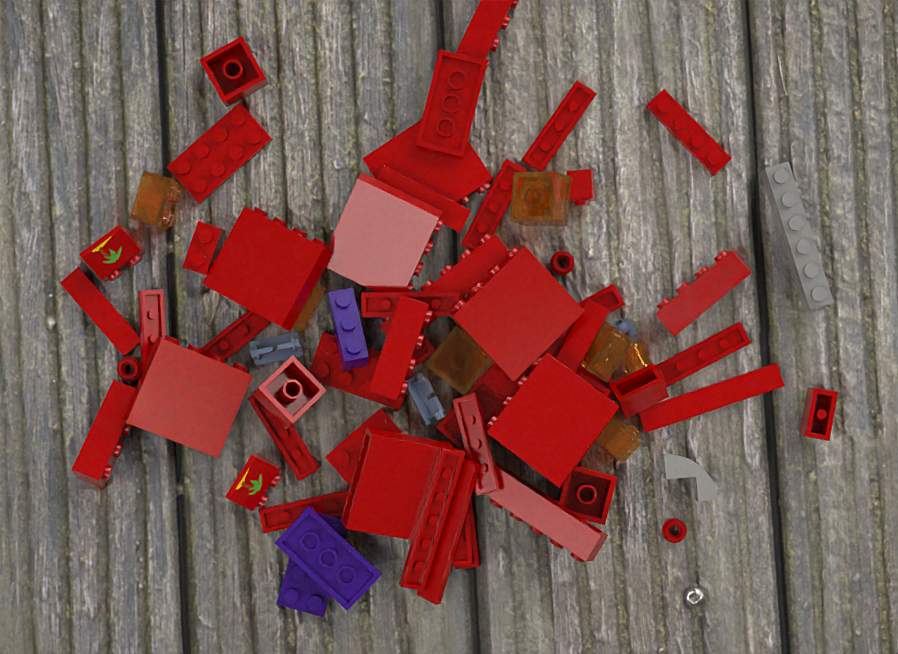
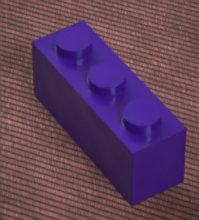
M353 287L328 292L327 303L343 370L367 366L369 355Z

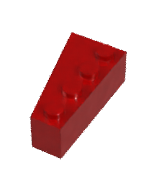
M733 247L728 252L725 249L714 258L716 262L709 268L705 265L694 275L697 278L690 284L686 281L675 290L678 293L671 300L666 297L657 305L659 310L655 315L674 337L751 274L752 269Z
M400 295L368 391L394 400H398L399 396L404 397L408 382H405L407 372L412 373L417 360L413 358L415 348H421L425 336L420 334L423 324L428 325L433 311L428 310L430 304Z
M113 379L71 469L77 479L105 489L115 462L123 450L124 440L133 428V425L126 423L123 417L136 388Z

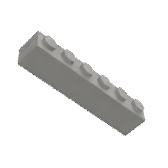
M789 161L765 168L760 172L803 310L807 311L834 303Z

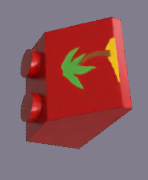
M118 225L79 255L101 280L106 282L110 280L112 282L123 274L121 270L128 265L133 267L142 260L141 256L145 254V251L127 228Z
M259 453L252 454L225 497L251 511H255L257 507L262 509L269 498L266 495L267 491L271 486L275 488L282 478V475L279 474L282 468Z

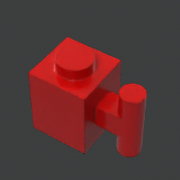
M593 170L567 171V182L561 181V173L551 174L553 203L563 202L562 193H568V201L575 203V206H589L590 201H596Z

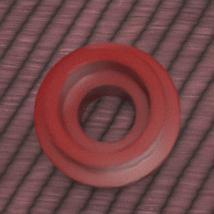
M558 251L551 257L550 267L554 273L566 275L574 268V258L567 251ZM559 259L566 261L567 264L564 268L558 266L557 262Z
M133 357L122 359L117 366L119 377L128 382L137 380L142 374L139 360ZM128 365L134 367L132 374H128L126 371Z
M677 518L668 519L662 526L663 537L671 543L681 542L686 536V525ZM672 526H677L678 528L676 535L670 534Z

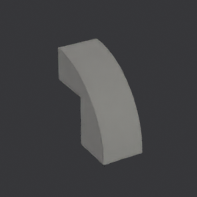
M661 454L664 479L693 477L694 498L696 501L718 500L713 481L700 465L683 456Z

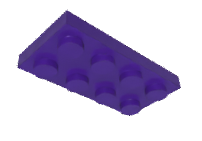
M308 506L275 541V544L347 611L382 575L375 566L311 506Z
M317 512L345 539L347 538L349 529L344 527L341 518ZM289 557L276 605L324 617L330 594Z

